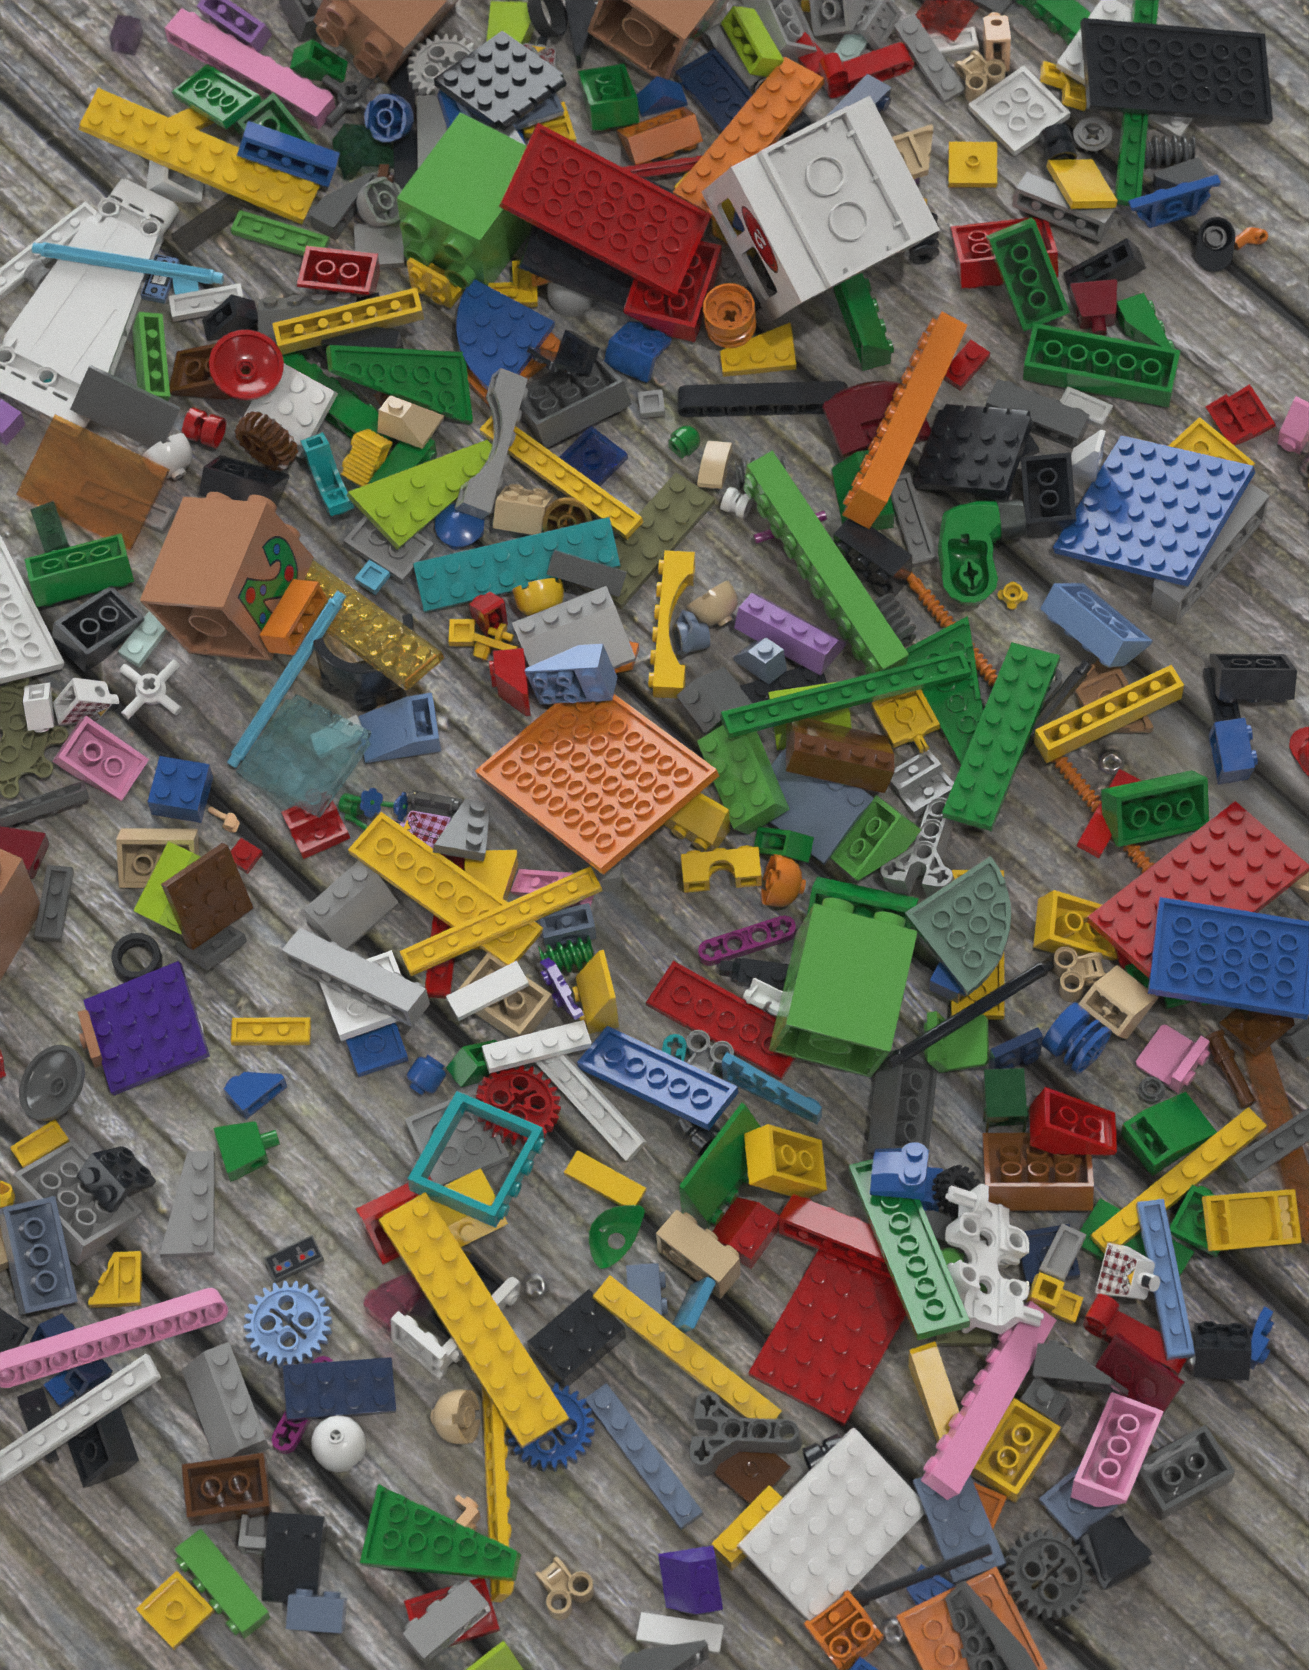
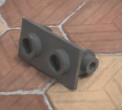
M412 790L408 794L407 802H409L407 814L410 811L446 816L452 819L461 806L463 799Z

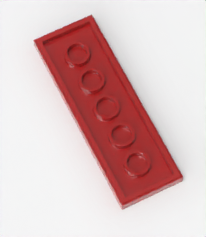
M675 961L671 963L646 1001V1006L690 1031H705L710 1037V1042L713 1044L718 1041L730 1043L735 1056L779 1081H782L796 1059L769 1051L776 1017L752 1004L746 1003L742 998Z

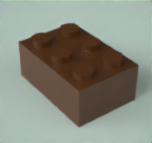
M264 1453L182 1464L186 1515L191 1526L242 1519V1514L253 1518L267 1516L269 1512H273L268 1462Z

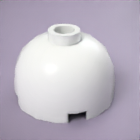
M184 433L168 437L170 441L166 443L161 441L156 443L142 455V460L153 475L163 479L172 477L173 480H176L187 473L185 469L191 464L193 454Z
M341 1415L331 1416L321 1421L314 1429L311 1439L312 1453L315 1459L323 1468L333 1472H344L352 1469L358 1461L363 1459L367 1447L365 1434L359 1424L351 1418Z

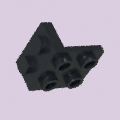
M565 329L557 352L528 346L527 352L533 355V360L547 364L546 368L559 373L562 369L570 375L579 377L580 373L585 375L591 374L600 348L574 331Z
M124 1146L91 1153L76 1175L110 1213L118 1210L129 1192L152 1187L156 1182L150 1170L134 1157V1153Z

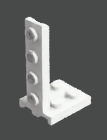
M514 1277L508 1278L492 1295L501 1311L507 1305H513L520 1296V1281ZM398 1311L391 1318V1340L437 1379L441 1380L447 1373V1367L453 1361L456 1363L463 1357L452 1337L441 1347L438 1344V1340L431 1333H424L418 1328L417 1322L412 1317L404 1316Z

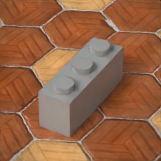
M468 1579L463 1583L457 1582L449 1589L448 1596L442 1601H434L426 1609L427 1613L420 1619L414 1618L405 1626L404 1629L406 1631L402 1633L405 1641L425 1665L491 1611L488 1602Z

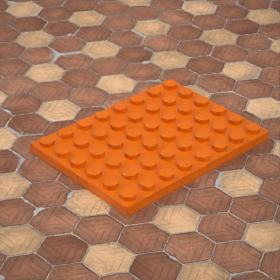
M613 694V699L609 701L555 703L475 770L477 776L603 875L719 777L717 769L615 694Z

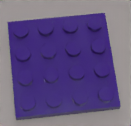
M179 961L83 1000L85 1008L90 1014L103 1058L102 1065L110 1093L114 1096L210 1057L185 972Z

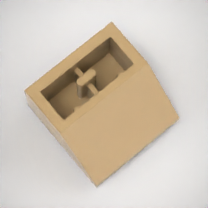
M518 484L505 486L496 498L493 528L531 535L543 533V515L548 505L553 502L554 494L548 493L546 489L534 488L533 490L523 489V486Z
M1117 965L1093 984L1079 1005L1094 1018L1101 1021L1103 1025L1111 1029L1118 1037L1128 1039L1159 997L1148 994V988Z

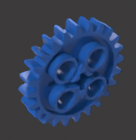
M557 1382L551 1390L569 1417L567 1422L555 1428L558 1436L566 1443L564 1446L559 1443L553 1431H550L524 1448H521L510 1429H506L507 1435L513 1436L508 1440L509 1445H517L514 1448V1454L519 1455L523 1453L521 1457L523 1463L531 1459V1467L533 1469L538 1463H541L543 1471H546L548 1465H552L555 1472L559 1463H562L563 1467L567 1469V1460L569 1459L574 1463H578L576 1454L579 1453L585 1456L586 1451L583 1445L591 1446V1440L587 1437L595 1435L594 1429L589 1428L595 1425L594 1418H587L593 1414L592 1409H583L587 1405L586 1398L578 1401L579 1391H575L570 1395L569 1386L567 1385L561 1391ZM567 1425L577 1427L576 1431L572 1434H566L562 1430ZM544 1441L555 1443L554 1447L550 1450L540 1448Z

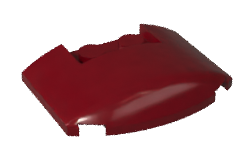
M879 380L855 384L837 392L829 401L822 405L841 457L851 456L856 452L868 450L873 438L877 437L876 430L882 419H885L886 415L884 413L889 403L893 401V393L898 384H902L901 382ZM925 418L914 443L928 441L931 429L927 418Z

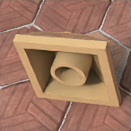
M390 395L379 409L377 432L423 449L444 420V416Z

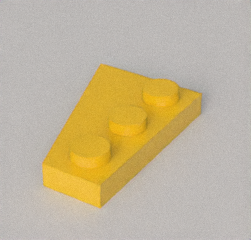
M791 322L755 336L745 345L721 350L720 358L723 377L796 370Z

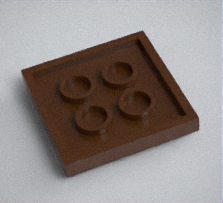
M224 843L219 844L161 884L186 945L192 950L254 909L229 846Z

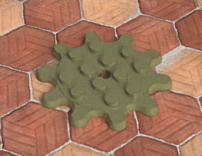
M29 677L10 681L8 684L0 686V732L3 733L0 741V791L3 797L10 800L15 799L19 795V779L22 776L35 774L40 778L46 779L52 775L53 765L45 758L44 752L50 746L64 744L69 737L67 729L63 726H54L45 732L28 731L23 697L24 688L30 683ZM52 692V702H54L58 695Z

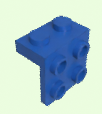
M629 321L609 339L604 361L611 368L648 383L652 377L656 358L671 344V338L665 336L660 331L644 327L639 322Z

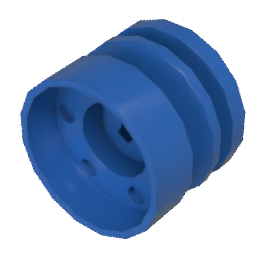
M1073 1003L1060 1014L1043 1038L1042 1047L1055 1057L1067 1051L1063 1063L1066 1066L1072 1064L1071 1069L1076 1074H1080L1101 1055L1111 1037L1112 1030L1107 1026L1101 1028L1102 1023L1099 1020H1094L1086 1026L1090 1013L1078 1003Z

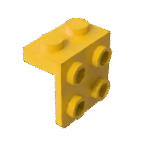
M413 258L408 259L407 268L411 287H417L419 294L423 293L429 296L436 304H443L451 309L465 290L451 284L445 277V270L433 263H430L427 267Z

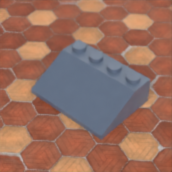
M785 748L771 766L790 810L769 823L776 829L791 830L814 837L810 855L825 865L874 798L858 787L786 772Z

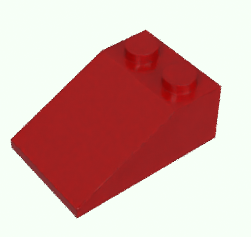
M1047 1087L1043 1088L1029 1106L1030 1146L1052 1154H1116L1115 1112Z

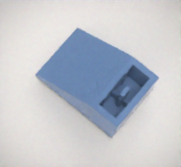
M603 644L578 645L525 668V673L540 704L599 702L613 699L617 675Z
M432 693L407 696L359 716L367 738L362 741L365 763L441 752Z

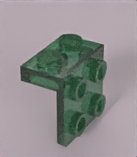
M344 123L332 140L333 149L340 153L338 167L341 169L343 179L353 180L362 166L379 167L380 164H387L390 169H393L394 152L391 142H381L375 139L366 125Z

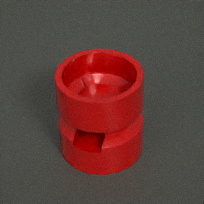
M192 407L185 416L182 433L189 440L195 442L201 440V444L216 449L224 438L227 421L225 418L214 414L208 416L207 412Z

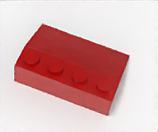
M1030 217L1036 221L1056 277L1059 278L1058 251L1049 221L1039 217ZM1029 218L950 226L961 288L974 289L978 286H1000L1004 284L986 236Z
M700 240L674 298L634 278L624 313L671 337L696 342L704 317L703 302L708 292L713 289L722 262V245Z

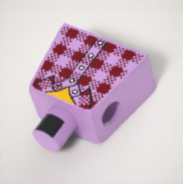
M410 811L405 823L395 819L392 820L431 848H434V844L451 821V818Z

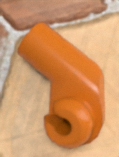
M1246 228L1235 237L1234 249L1239 250L1246 244H1263L1268 240V232L1260 228Z

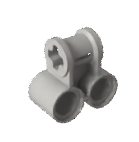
M694 1030L687 1036V1050L690 1056L687 1063L709 1074L714 1075L715 1071L722 1072V1060L716 1058L719 1053L728 1052L734 1055L732 1045L726 1041H718L711 1046L710 1037L705 1031ZM696 1042H703L705 1044L701 1049L692 1047Z

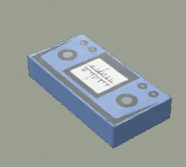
M155 254L153 259L179 264V259L158 254ZM148 274L141 292V298L165 304L173 279L171 277Z

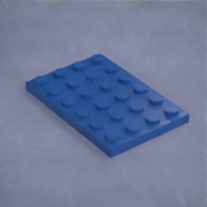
M1160 897L1156 916L1148 994L1307 1020L1309 1015V921Z

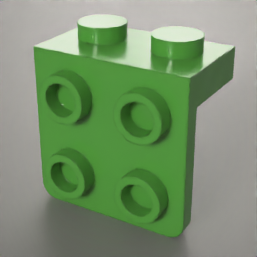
M937 1011L928 1012L927 1022L924 1024L925 1033L946 1019ZM980 1015L925 1049L926 1061L939 1073L987 1065L989 1062L988 1018L985 1015Z

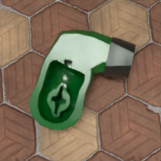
M1022 500L975 501L958 505L943 513L938 543V561L943 587L951 599L964 606H975L984 602L995 591L998 575L993 560V543L998 540L1003 542L1026 536V517Z

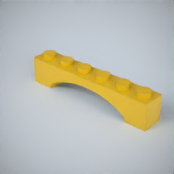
M665 550L664 560H659L658 575H662V582H657L656 597H660V605L655 604L654 619L658 620V627H653L652 642H656V650H651L650 665H654V673L649 672L648 688H653V697L679 699L676 695L685 688L686 671L685 665H680L675 657L670 643L669 632L672 614L680 596L688 586H694L695 552Z

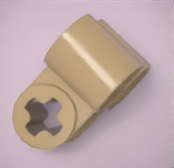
M976 50L970 52V56L963 61L954 63L958 76L965 81V97L969 102H972L985 93L987 89H991L1005 79V64L997 59L986 62Z
M1061 947L1055 952L1053 971L1058 977H1061L1059 994L1063 1000L1067 1002L1077 1001L1083 993V987L1093 986L1095 982L1107 974L1104 973L1101 962L1103 960L1102 953L1093 952L1077 957L1076 951L1070 947ZM1062 959L1069 960L1071 964L1068 966L1061 965L1059 961ZM1073 983L1077 985V988L1068 989L1065 985Z
M557 1556L553 1558V1563L542 1572L537 1571L534 1574L543 1588L549 1593L546 1599L547 1609L550 1616L556 1620H564L571 1615L573 1610L572 1600L584 1603L593 1597L594 1585L591 1576L583 1571L571 1575L567 1567ZM579 1582H585L589 1585L588 1589L584 1592L575 1591L574 1586ZM558 1599L567 1602L566 1607L562 1610H556L552 1607V1604Z

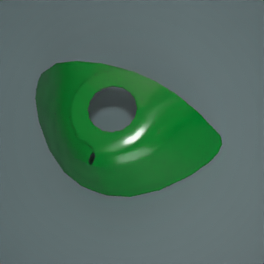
M638 1205L613 1207L602 1212L593 1221L589 1230V1247L593 1260L600 1269L612 1266L629 1251L637 1237L645 1213L643 1207ZM614 1233L622 1234L625 1238L624 1246L619 1249H613L608 1244L609 1236Z

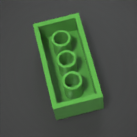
M722 725L697 741L705 761L718 771L719 777L714 780V784L724 807L729 809V818L733 829L748 835L757 830L758 827H762L790 810L757 731L728 739L725 728Z

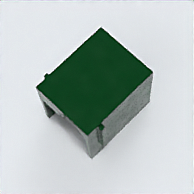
M1024 1068L984 1070L982 1089L985 1133H988L990 1126L1022 1125L1023 1133H1025L1029 1118V1106L1027 1107Z

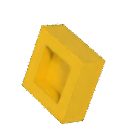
M450 619L449 646H475V642L472 640L475 634V619Z

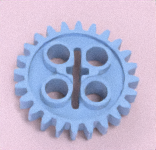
M284 1281L283 1288L279 1289L277 1284L273 1283V1291L269 1292L266 1288H263L265 1295L263 1298L258 1295L254 1296L257 1305H248L249 1310L253 1314H245L246 1321L250 1323L245 1324L244 1329L246 1332H251L246 1335L247 1342H253L250 1345L252 1351L259 1350L257 1354L259 1359L267 1355V1363L269 1365L276 1359L278 1367L281 1368L284 1361H287L288 1365L294 1364L295 1360H298L299 1364H304V1357L311 1361L314 1360L313 1351L322 1353L319 1344H328V1340L324 1335L332 1334V1331L326 1325L332 1324L333 1321L331 1317L326 1316L331 1312L329 1306L323 1307L326 1303L325 1298L317 1299L319 1295L318 1290L315 1289L309 1293L310 1288L308 1284H305L300 1289L298 1281H295L292 1287H289L287 1281ZM285 1302L294 1303L290 1310L281 1309L282 1304ZM274 1309L287 1323L290 1324L292 1322L295 1330L307 1336V1338L302 1339L289 1325L284 1327L282 1320L275 1314L270 1313V1310ZM306 1318L314 1320L313 1324L308 1327L301 1326V1322ZM267 1322L276 1323L272 1330L262 1329ZM288 1338L296 1340L295 1344L291 1347L283 1346V1342Z

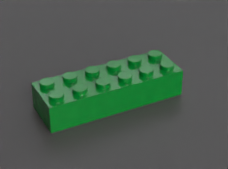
M1034 323L1024 362L1023 380L1063 388L1071 387L1078 391L1169 408L1181 350Z

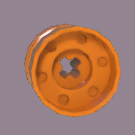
M724 283L708 292L703 302L705 330L709 339L716 345L724 348H737L745 345L756 331L755 302L751 293L745 287L735 283Z

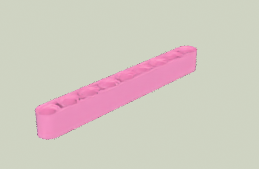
M207 1288L1 1352L0 1387L10 1388L220 1322L227 1316L228 1307L216 1289Z

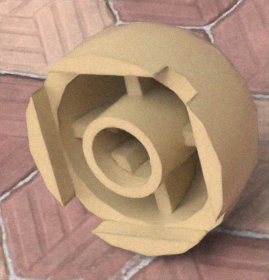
M728 580L707 591L708 593L698 597L686 606L690 612L694 613L698 623H707L708 626L718 624L719 627H722L733 620L730 615L737 608V594Z
M457 1389L451 1390L439 1398L431 1412V1423L443 1440L460 1445L475 1441L480 1427V1419L475 1420V1410H480L477 1396L472 1390Z

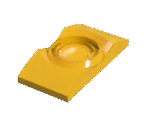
M1295 1189L1202 1197L1208 1251L1302 1243Z

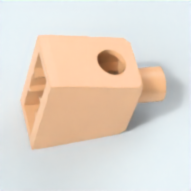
M993 12L983 20L984 59L986 62L992 59L1001 60L1005 64L1006 71H1010L1011 37L1008 17ZM993 44H999L1001 50L994 52Z

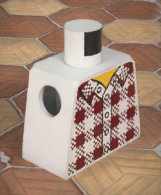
M72 678L54 700L53 706L59 725L77 724L85 716L96 722L108 709L118 708L119 698L116 694L109 693L108 686L104 681Z
M1108 1243L1095 1293L1145 1300L1148 1291L1155 1292L1160 1286V1278L1153 1275L1154 1261L1127 1246Z

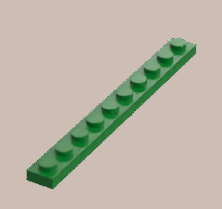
M1133 0L1131 22L1157 24L1159 0ZM1125 112L1122 114L1115 197L1119 205L1130 207L1128 200L1141 197L1149 114Z
M963 650L729 709L722 711L720 718L729 739L970 677L971 670Z

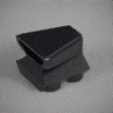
M1113 1514L1108 1515L1088 1528V1533L1075 1542L1076 1545H1080L1081 1554L1087 1556L1085 1560L1091 1566L1097 1581L1104 1590L1111 1589L1152 1563L1149 1557L1153 1553L1135 1536L1123 1515L1115 1517Z

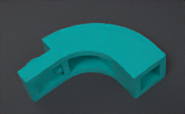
M324 433L300 440L312 478L327 513L330 516L341 515L353 509V502L346 496L348 491L343 484L330 444Z

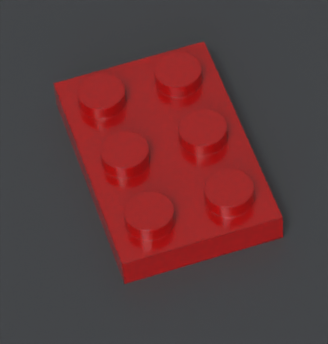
M476 1578L469 1581L488 1602L491 1611L450 1646L500 1631L485 1578ZM452 1586L405 1600L404 1603L409 1620L423 1617L427 1613L426 1609L434 1601H442L449 1595L448 1591Z

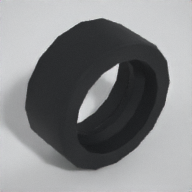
M130 933L115 943L111 961L117 976L124 982H128L162 968L163 957L157 942L151 936L144 933ZM135 946L148 948L152 953V962L148 967L134 972L128 971L123 967L122 957L127 950Z

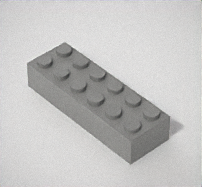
M1249 483L1190 585L1187 587L1155 579L1152 585L1154 591L1151 595V610L1176 626L1263 523L1270 495Z

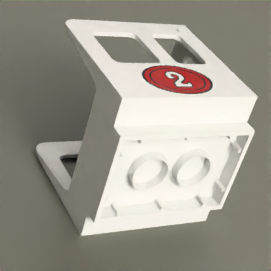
M871 96L844 107L730 167L701 192L749 285L760 302L761 308L771 321L899 252L904 253L940 230ZM727 198L732 202L744 225L745 231L738 236L734 232L721 206V203ZM752 247L757 250L777 289V293L772 297L767 295L747 257V251Z

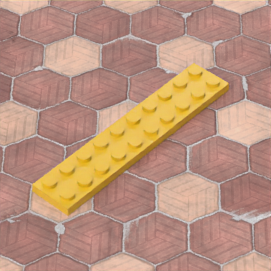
M97 88L79 124L78 130L301 225H303L320 188V184L237 156L239 147L100 88Z
M426 1192L380 1218V1225L520 1447L524 1448L567 1422L569 1417Z

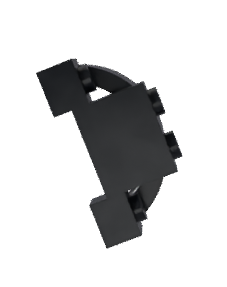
M412 614L402 616V636L397 645H392L393 650L390 653L355 663L346 662L336 657L327 648L323 638L314 640L313 645L325 692L342 690L353 694L358 711H370L379 705L390 704L407 697L403 680L411 670L423 665Z

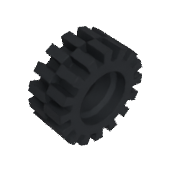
M954 1165L938 1173L936 1178L933 1179L935 1185L932 1186V1191H936L933 1198L934 1200H939L937 1206L939 1208L943 1206L942 1212L945 1214L949 1213L950 1217H958L959 1204L949 1202L946 1199L949 1187L955 1184L957 1188L971 1191L980 1183L979 1178L976 1180L973 1178L976 1175L973 1171L968 1173L969 1168L967 1166L962 1168V1165Z

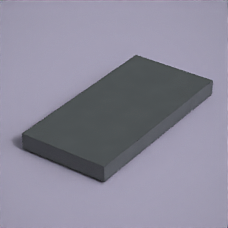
M89 365L70 410L151 448L160 441L162 443L166 442L181 407Z

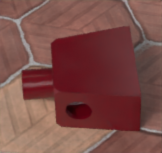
M1117 279L1070 284L1069 299L1079 327L1081 329L1092 328V334L1106 336L1107 327L1115 325Z
M0 826V849L22 858L30 879H34L50 844L46 833Z

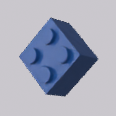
M1245 718L1214 722L1208 736L1217 783L1225 784L1248 780L1254 771V765H1258L1256 751L1251 750L1250 740H1253L1251 725L1246 724Z
M160 756L148 798L151 814L202 823L213 781L210 764Z

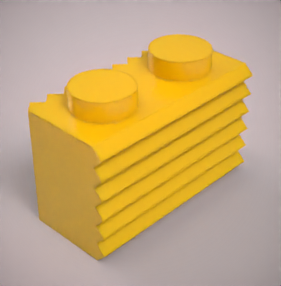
M370 429L357 432L353 436L350 443L352 450L342 463L343 472L341 476L360 487L368 484L386 460L392 445V441H388V439Z

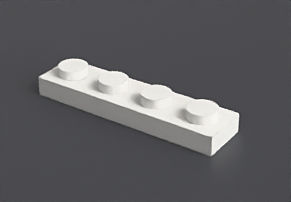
M582 1020L483 1045L482 1053L489 1073L591 1048V1040L585 1022Z

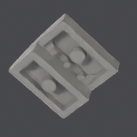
M928 750L924 751V753H919L894 768V774L889 784L910 813L917 818L925 813L927 805L932 799L937 797L948 799L954 782L943 771L942 764Z

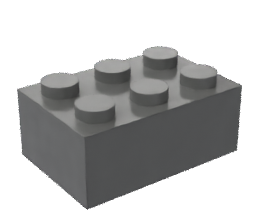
M1204 1425L1146 1457L1136 1480L1159 1518L1163 1520L1231 1482L1235 1470L1207 1425Z

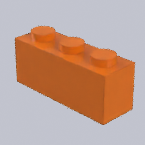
M296 579L291 581L259 635L269 653L295 655L327 601V597L319 582Z

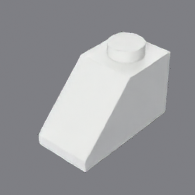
M50 682L25 686L23 705L28 731H48L54 727Z

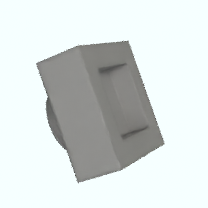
M662 389L638 392L641 418L665 416Z

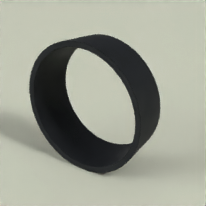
M527 0V9L531 23L540 36L550 38L562 36L566 33L568 21L562 0H543L550 15L551 26L544 15L541 0Z

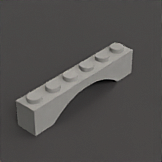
M500 368L492 375L486 395L494 422L492 449L480 472L461 486L455 506L456 510L479 519H483L494 512L496 491H499L503 483L501 473L509 461L508 448L513 444L516 433L513 432L514 426L519 422L522 410L519 408L528 393V388H526L528 378Z

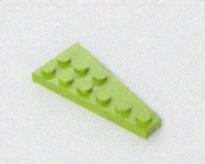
M488 440L481 441L351 490L346 496L398 550L458 499L461 486L475 477L486 463L492 449V444Z

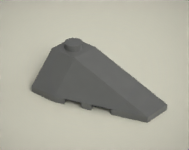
M966 1581L961 1582L945 1597L954 1630L959 1632L963 1648L960 1649L962 1658H967L970 1670H1038L1024 1646Z

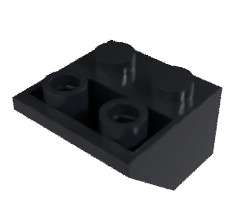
M1213 1321L1195 1322L1194 1377L1249 1381L1252 1354L1249 1326H1244L1241 1323H1230L1228 1325L1216 1324Z

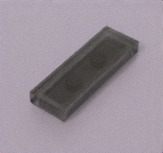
M227 195L174 231L171 237L183 252L187 254L233 223L239 210L243 211V209L230 195Z

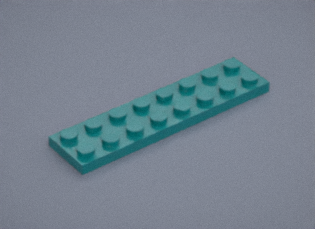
M610 517L413 563L424 612L427 613L470 603L475 597L485 595L488 592H492L497 596L513 593L512 590L515 587L521 585L523 590L529 586V582L555 578L557 581L559 578L547 575L554 549L610 567L620 568L621 565Z

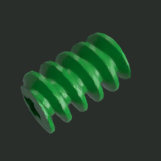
M587 935L585 944L578 937L576 939V946L573 945L570 939L566 940L565 948H563L560 942H556L555 950L552 949L550 944H547L544 953L538 946L540 961L549 957L556 963L561 973L562 967H565L567 972L571 973L572 965L574 964L580 971L582 970L583 962L587 964L594 957L589 935Z

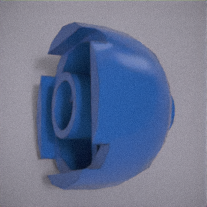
M397 94L377 95L373 101L367 104L364 113L366 127L370 129L373 134L372 136L381 142H393L405 137L411 130L414 121L410 104L404 97Z

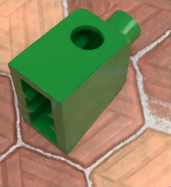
M255 1121L213 1128L230 1182L267 1165L269 1160L265 1149L280 1145L276 1129L260 1134Z

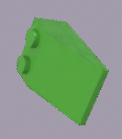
M876 795L830 858L859 881L905 852L911 843L915 841L922 829Z

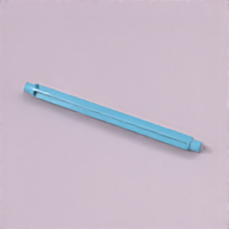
M34 242L32 245V253L41 254L43 257L208 284H222L224 280V273L215 272L212 269L47 242Z
M337 590L333 598L328 600V603L231 751L232 755L227 761L228 764L237 768L241 760L245 759V756L314 651L313 641L323 637L342 608V603L347 597L346 595Z

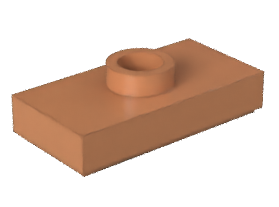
M86 1009L77 1013L83 1033L79 1034L83 1049L88 1048L95 1068L103 1066V1058L90 1014Z

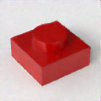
M240 838L231 850L237 868L246 874L251 871L263 855L262 850L243 838Z

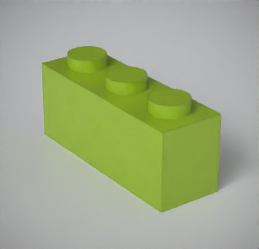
M733 6L721 24L749 74L768 77L777 66L783 63L784 59L756 10Z

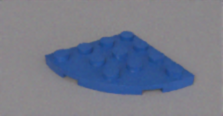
M474 280L469 287H466L460 300L456 319L460 352H463L467 368L471 370L486 390L489 388L492 375L500 368L520 375L533 357V355L527 352L528 346L540 348L555 327L553 320L477 280Z

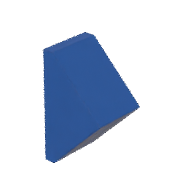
M659 76L636 94L641 117L688 106L681 83Z

